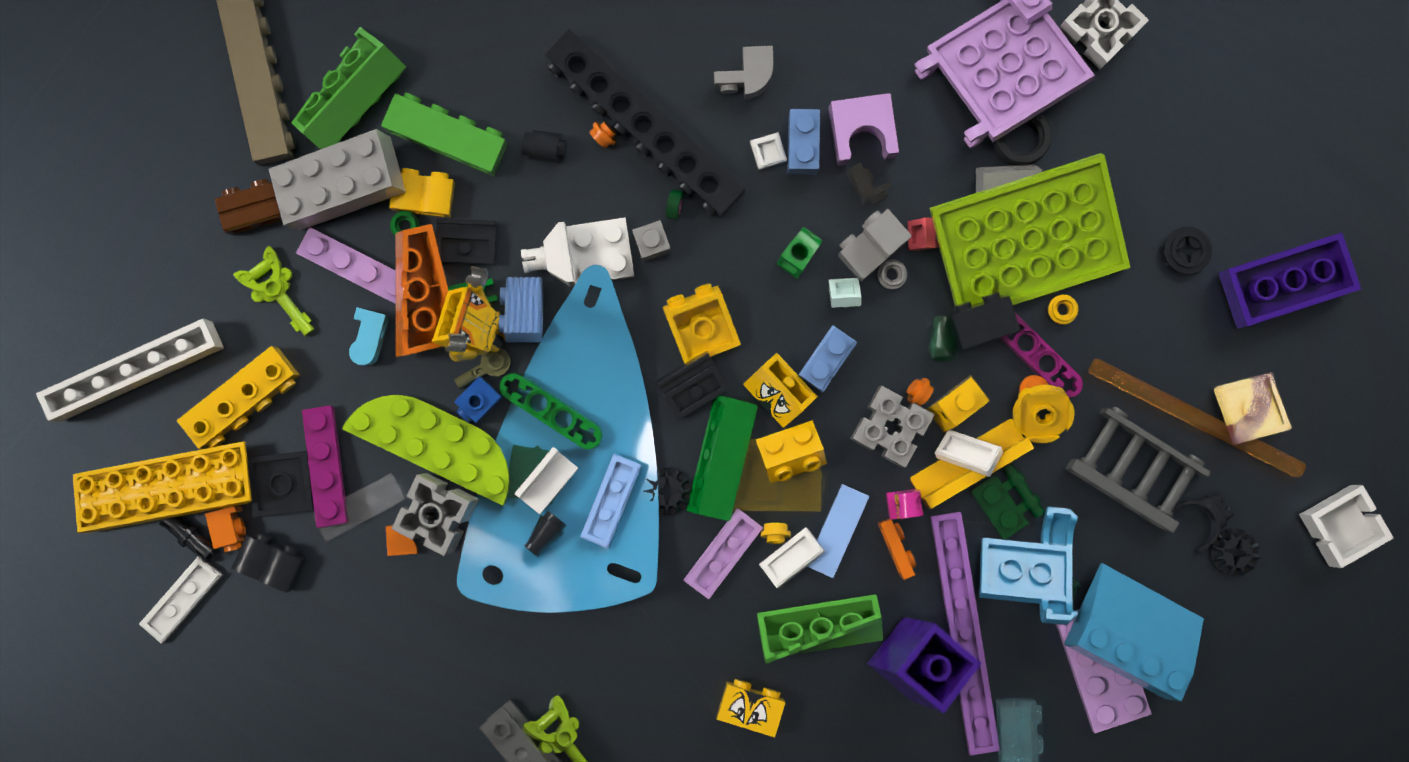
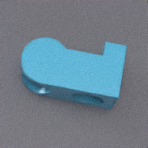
M356 307L354 319L360 321L361 324L357 339L349 348V355L354 363L361 366H371L379 358L390 317Z

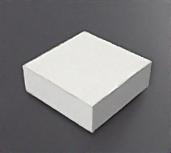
M779 132L750 141L758 170L787 162Z

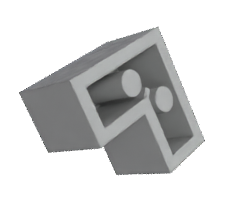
M889 209L882 214L877 210L862 225L864 231L857 238L851 234L839 245L843 250L840 251L838 257L860 282L912 237Z

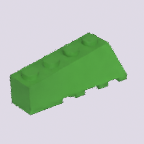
M361 27L354 34L358 39L351 49L346 46L339 55L343 59L336 70H329L322 79L324 80L322 90L312 93L292 121V124L319 149L340 143L341 138L347 131L359 123L361 116L371 105L379 101L381 94L390 84L399 79L401 72L406 68L383 43Z
M876 594L757 613L765 663L788 655L883 641L882 616Z

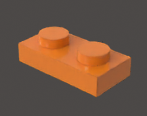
M892 519L879 522V528L900 578L905 580L914 576L912 568L917 567L911 551L905 552L901 540L905 539L899 523L893 524Z

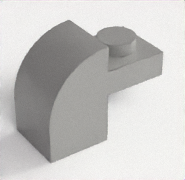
M773 46L743 47V71L714 72V90L720 89L721 93L731 94L737 93L738 89L744 88V100H749L762 94L772 78Z

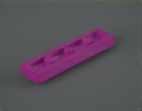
M329 405L302 410L316 528L321 529L349 524L334 407Z

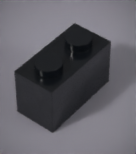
M994 292L983 296V302L972 305L971 301L954 306V312L948 313L947 316L957 347L966 349L1020 331L1010 296H1000L999 292Z

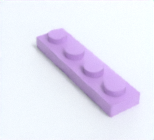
M309 227L296 254L396 304V270Z

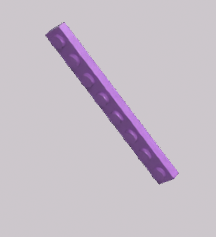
M961 512L930 516L949 636L982 663L959 693L968 754L976 755L1000 751Z

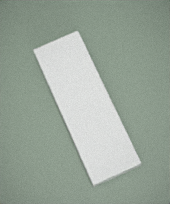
M197 557L139 625L161 644L165 643L223 574L208 561L204 563Z

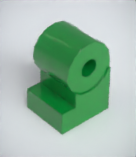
M803 227L788 245L776 264L798 279L823 240Z

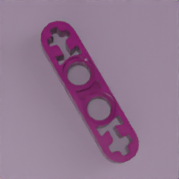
M1015 313L1022 330L1014 334L1011 340L1007 337L1008 335L999 338L1038 376L1043 377L1048 385L1061 388L1064 386L1060 378H1055L1054 382L1050 379L1062 367L1065 371L1060 373V375L1066 380L1070 378L1074 380L1072 386L1075 389L1074 391L1066 390L1067 396L1069 398L1077 396L1083 387L1080 375ZM1021 335H1028L1033 339L1034 344L1030 351H1022L1018 347L1017 342ZM1044 355L1052 357L1055 362L1054 369L1051 372H1044L1039 367V360Z

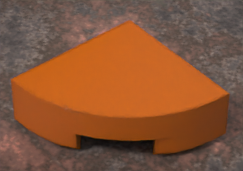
M386 526L387 556L419 554L418 546L414 539L412 540L392 530V526Z

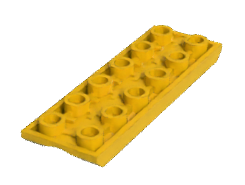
M246 442L73 474L77 533L98 532L247 504L252 501Z

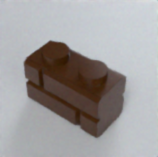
M268 179L257 180L250 183L251 188L241 191L239 187L229 188L222 191V196L215 198L224 233L234 235L282 221L272 182H268Z

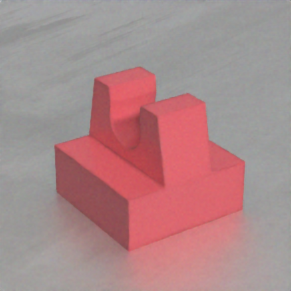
M932 218L907 221L908 232L912 235L908 240V251H921L939 247Z

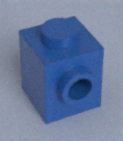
M479 376L454 403L459 406L456 412L466 422L470 423L473 420L479 424L500 403L503 397L484 378Z

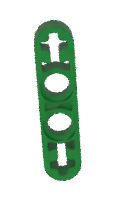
M510 373L502 378L500 391L506 399L584 449H592L601 442L603 432L597 423L519 373ZM518 379L520 381L518 384L519 388L527 391L529 386L533 391L526 396L523 403L520 401V398L524 396L518 391L512 394L508 392L510 386L507 384V381L512 382ZM536 394L543 395L547 400V406L543 411L534 410L531 406V399ZM559 411H567L571 414L572 422L570 426L561 427L557 424L556 415ZM578 419L583 421L579 426L583 430L587 431L590 428L595 430L593 435L596 437V441L584 442V434L578 430L575 432V435L570 433L576 426Z

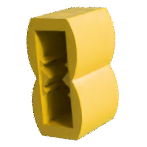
M402 168L401 176L406 192L390 198L389 208L396 212L409 211L413 214L451 218L455 182L453 179H448L449 174L431 172V176H421L418 170Z

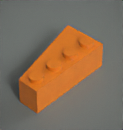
M429 224L395 233L396 357L442 347L432 342L448 293V287L433 226Z

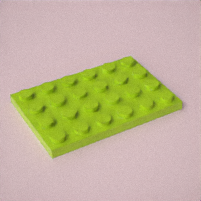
M1102 153L929 208L955 306L971 301L972 305L983 302V296L994 292H999L1000 296H1010L1012 305L1131 268L1105 155Z

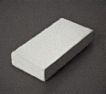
M952 430L946 432L935 451L937 459L989 477L1003 454L1002 447Z
M805 527L759 565L776 588L779 589L825 553V550L810 530Z

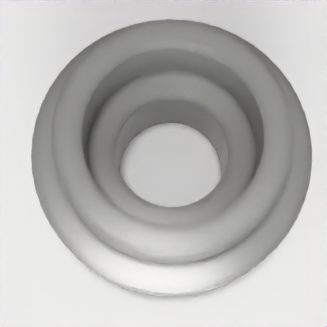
M887 260L880 265L877 277L883 287L897 289L905 283L907 269L898 260ZM892 269L897 272L895 280L888 279V270Z

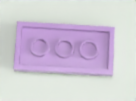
M1075 619L1067 625L1056 624L1092 732L1098 733L1151 715L1142 686L1064 645Z

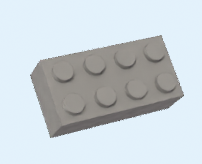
M377 129L268 169L283 225L298 231L406 192L391 137Z

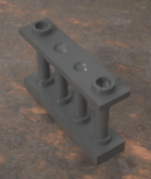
M1114 406L1112 409H1101L1099 414L1108 419L1106 425L1086 457H1082L1080 460L1071 459L1065 469L1161 530L1174 533L1179 522L1172 518L1174 515L1173 509L1194 475L1208 477L1211 471L1203 467L1205 462L1192 454H1189L1188 457L1127 420L1129 415ZM1121 427L1134 436L1111 474L1107 473L1104 476L1096 471L1098 467L1096 462L1117 428ZM1145 442L1158 450L1159 453L1137 489H1132L1129 492L1121 487L1123 483L1121 479ZM1170 458L1185 468L1163 504L1155 508L1147 503V494Z
M511 699L486 719L487 722L480 727L507 762H562L556 753H542L539 750L541 741L533 739L523 731L522 725L529 722V720Z

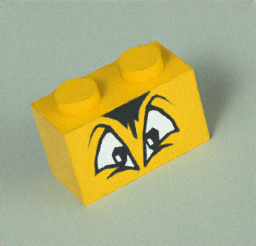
M778 353L771 357L743 383L748 391L783 428L818 397Z
M735 679L734 683L727 681L718 709L717 720L775 737L786 703L783 698H780L781 693L769 688H763L762 692L751 689V683L740 679Z

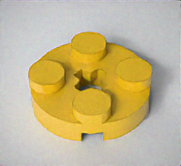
M1038 385L1021 390L1018 400L1013 407V420L1016 428L1026 438H1029L1031 442L1049 443L1060 438L1059 434L1065 429L1068 431L1072 426L1075 416L1073 404L1064 389L1053 385ZM1042 409L1051 411L1050 414L1045 415V419H1040L1039 415H1037Z

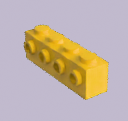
M271 346L176 421L198 449L218 447L225 441L223 436L232 429L237 431L249 422L247 417L254 411L259 413L272 404L271 398L279 392L284 394L296 385L294 380L300 375L278 347Z

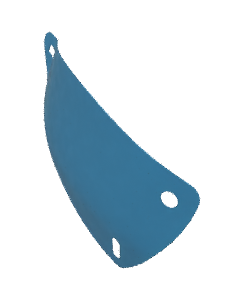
M592 265L582 272L571 293L557 312L543 336L542 342H540L524 376L597 423L602 429L603 438L595 448H581L511 402L496 439L497 444L503 451L510 472L508 497L505 505L502 506L477 494L476 498L479 499V502L469 521L457 574V587L469 599L519 611L545 613L575 612L625 603L651 593L656 586L659 546L658 486L657 490H654L655 496L653 501H650L653 498L652 493L643 492L653 489V485L647 479L655 482L658 480L649 405L636 350L609 272L601 265ZM590 285L602 288L596 305L592 308H588L584 304ZM528 386L527 391L518 387L517 391L524 395L520 398V401L525 402L526 396L533 391L531 387ZM536 394L531 399V406L534 410L543 411L547 406V400L543 395ZM559 411L556 415V422L561 427H568L571 425L572 416L567 411ZM578 419L576 426L570 433L575 435V432L578 430L584 434V442L596 441V437L593 435L595 430L593 428L587 431L579 427L583 421ZM554 447L578 467V470L541 514L544 516L547 511L551 512L564 522L566 527L563 529L564 534L537 557L527 550L524 545L527 543L540 514L515 495V492ZM616 454L641 464L642 467L608 549L580 538L612 456ZM610 563H616L635 570L641 574V580L638 583H632L608 573L607 566ZM487 566L498 567L503 573L502 582L497 585L487 583L482 575L483 570Z

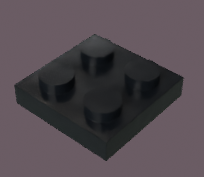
M307 451L247 458L253 517L314 510Z

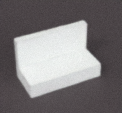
M553 447L515 492V495L541 515L577 472L578 467Z

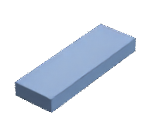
M613 454L580 538L609 549L641 470V464Z
M841 484L817 538L825 553L807 567L834 578L869 499L868 495Z

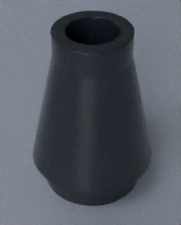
M547 511L544 516L540 515L524 547L538 557L547 547L564 534L563 529L566 527V524Z

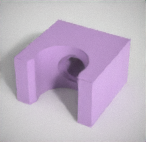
M890 93L831 101L829 116L837 166L848 164L851 157L849 139L860 132H869L880 140L882 156L885 160L896 158L899 148Z

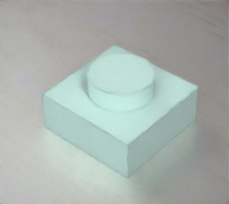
M858 278L829 280L831 308L861 306V291Z

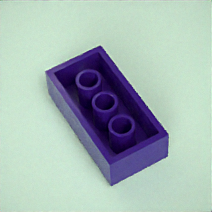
M1342 232L1218 273L1237 329L1361 290Z

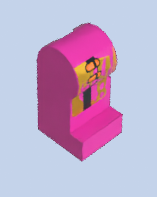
M909 489L886 493L889 519H904L924 515L920 490Z

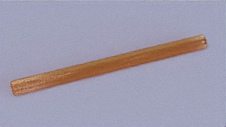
M1094 359L1089 366L1088 372L1294 477H1301L1306 469L1304 462L1258 439L1233 445L1225 422L1100 359Z

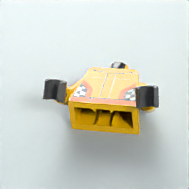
M472 266V275H468L465 279L468 286L448 291L432 342L446 347V352H449L451 359L455 362L473 360L477 355L486 354L490 350L498 352L504 344V338L496 333L500 319L499 314L491 307L483 292V286H485L488 279V270L485 268Z

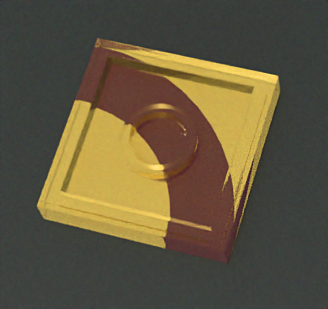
M1272 373L1225 384L1214 389L1233 445L1292 429Z

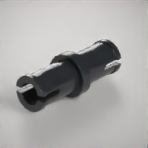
M181 517L162 519L159 522L161 527H164L178 539V544L181 547L186 546L204 563L209 561L216 553L215 551L218 548L214 549L213 545L198 533L199 529L195 525L190 526Z

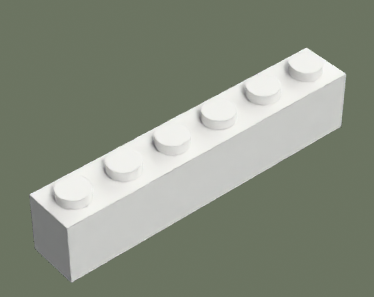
M201 319L36 393L47 420L62 422L220 351L224 347L213 322Z

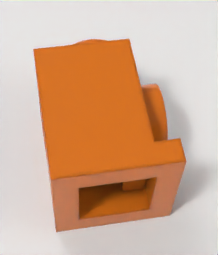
M232 506L205 514L214 549L223 547L224 552H230L241 548V542L244 541L243 535H246V527L241 517L238 518L237 513L243 511L242 506Z

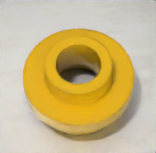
M1058 295L1050 301L1048 314L1055 323L1068 324L1077 317L1078 304L1069 295ZM1060 304L1067 307L1066 315L1059 314L1058 306Z
M766 523L764 524V531H761V537L766 538L769 544L785 543V538L791 537V532L788 531V524Z

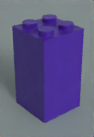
M903 617L867 664L912 702L944 713L982 663L936 624Z

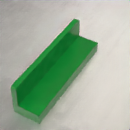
M718 396L713 399L686 511L721 520H731L758 406L756 404L725 396Z

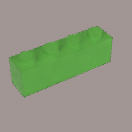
M405 93L404 96L394 94L381 124V127L386 132L493 177L495 176L508 146L506 140L502 138L503 133L487 127L485 131L475 127V121L464 116H459L458 119L448 116L449 111L438 105L432 104L431 108L420 104L422 101L420 98L409 93Z

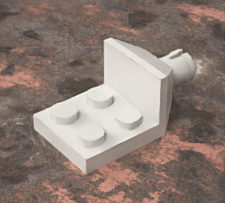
M626 218L566 226L565 222H558L543 241L544 246L527 250L521 249V257L525 261L522 262L524 273L543 269L548 270L552 276L570 287L575 286L582 272L592 265L605 267L609 272L611 280L635 277Z

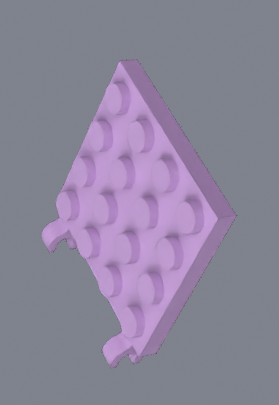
M1002 0L927 46L929 55L915 63L917 68L915 73L921 81L928 78L939 67L979 122L964 132L966 136L964 141L970 149L981 143L987 136L990 137L992 142L998 140L1092 82L1095 77L1094 73L1048 13L1027 25L1007 0Z

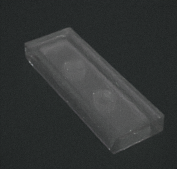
M390 473L346 497L349 524L321 528L319 530L325 541L328 542L407 498L394 474Z

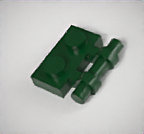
M1012 462L1002 468L1008 477L1004 482L1001 483L996 474H993L969 490L1002 540H1006L1029 524L1023 515L1025 511L1030 509L1035 518L1045 513L1040 504V497L1037 493L1033 494L1024 481L1026 479L1022 471L1018 472ZM1015 487L1023 499L1017 505L1007 492Z

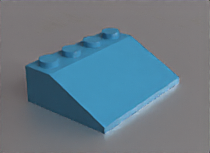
M1100 563L1064 645L1164 699L1182 701L1194 674L1204 618L1109 566Z

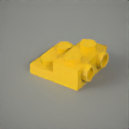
M711 284L701 285L694 290L696 294L686 298L682 294L673 296L667 300L668 305L662 307L684 364L705 351L711 357L741 345L718 285L714 287Z

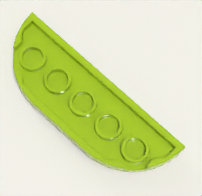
M382 396L359 407L348 418L342 428L359 438L502 506L505 505L510 487V472L502 449L482 429L441 409L409 396Z

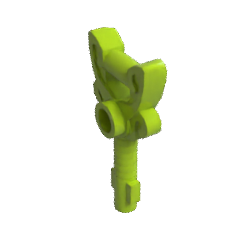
M268 246L263 254L264 260L250 271H237L233 275L244 286L253 289L251 298L255 302L261 303L264 300L266 302L277 301L291 318L290 324L296 332L301 331L306 337L314 331V328L310 325L312 320L305 312L301 313L286 294L290 289L288 281L292 279L293 273L290 269L282 268L277 252ZM272 269L273 273L268 280L260 284L256 282L257 279Z
M557 695L551 699L549 711L540 719L526 722L522 725V729L526 734L535 740L541 741L539 750L542 753H561L565 751L573 762H588L573 744L577 738L575 730L579 727V721L574 717L569 718L567 708L560 696ZM558 719L559 725L556 731L546 734L544 730Z

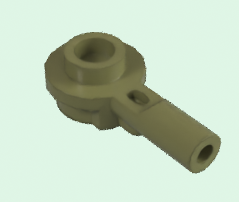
M502 348L498 352L490 350L488 353L483 354L481 364L454 379L456 385L461 389L474 382L479 376L482 377L488 374L498 377L504 375L510 367L511 360L509 354Z

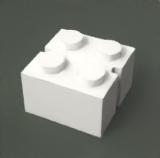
M1349 485L1299 514L1312 538L1320 539V541L1316 542V545L1330 567L1343 568L1393 539L1380 514L1363 515L1361 511L1373 512L1377 509L1363 485Z

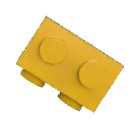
M813 420L756 439L771 483L786 481L794 475L805 471L812 472L827 464L825 452Z

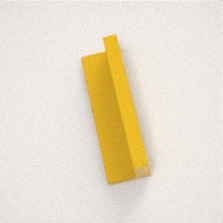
M1008 419L976 438L1002 447L1003 454L993 472L1034 449L1029 438H1024L1018 431L1013 419ZM938 460L911 476L910 480L915 489L920 490L921 499L926 508L932 509L985 478L986 475Z

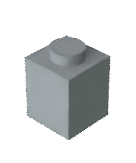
M661 220L632 230L643 262L671 253Z

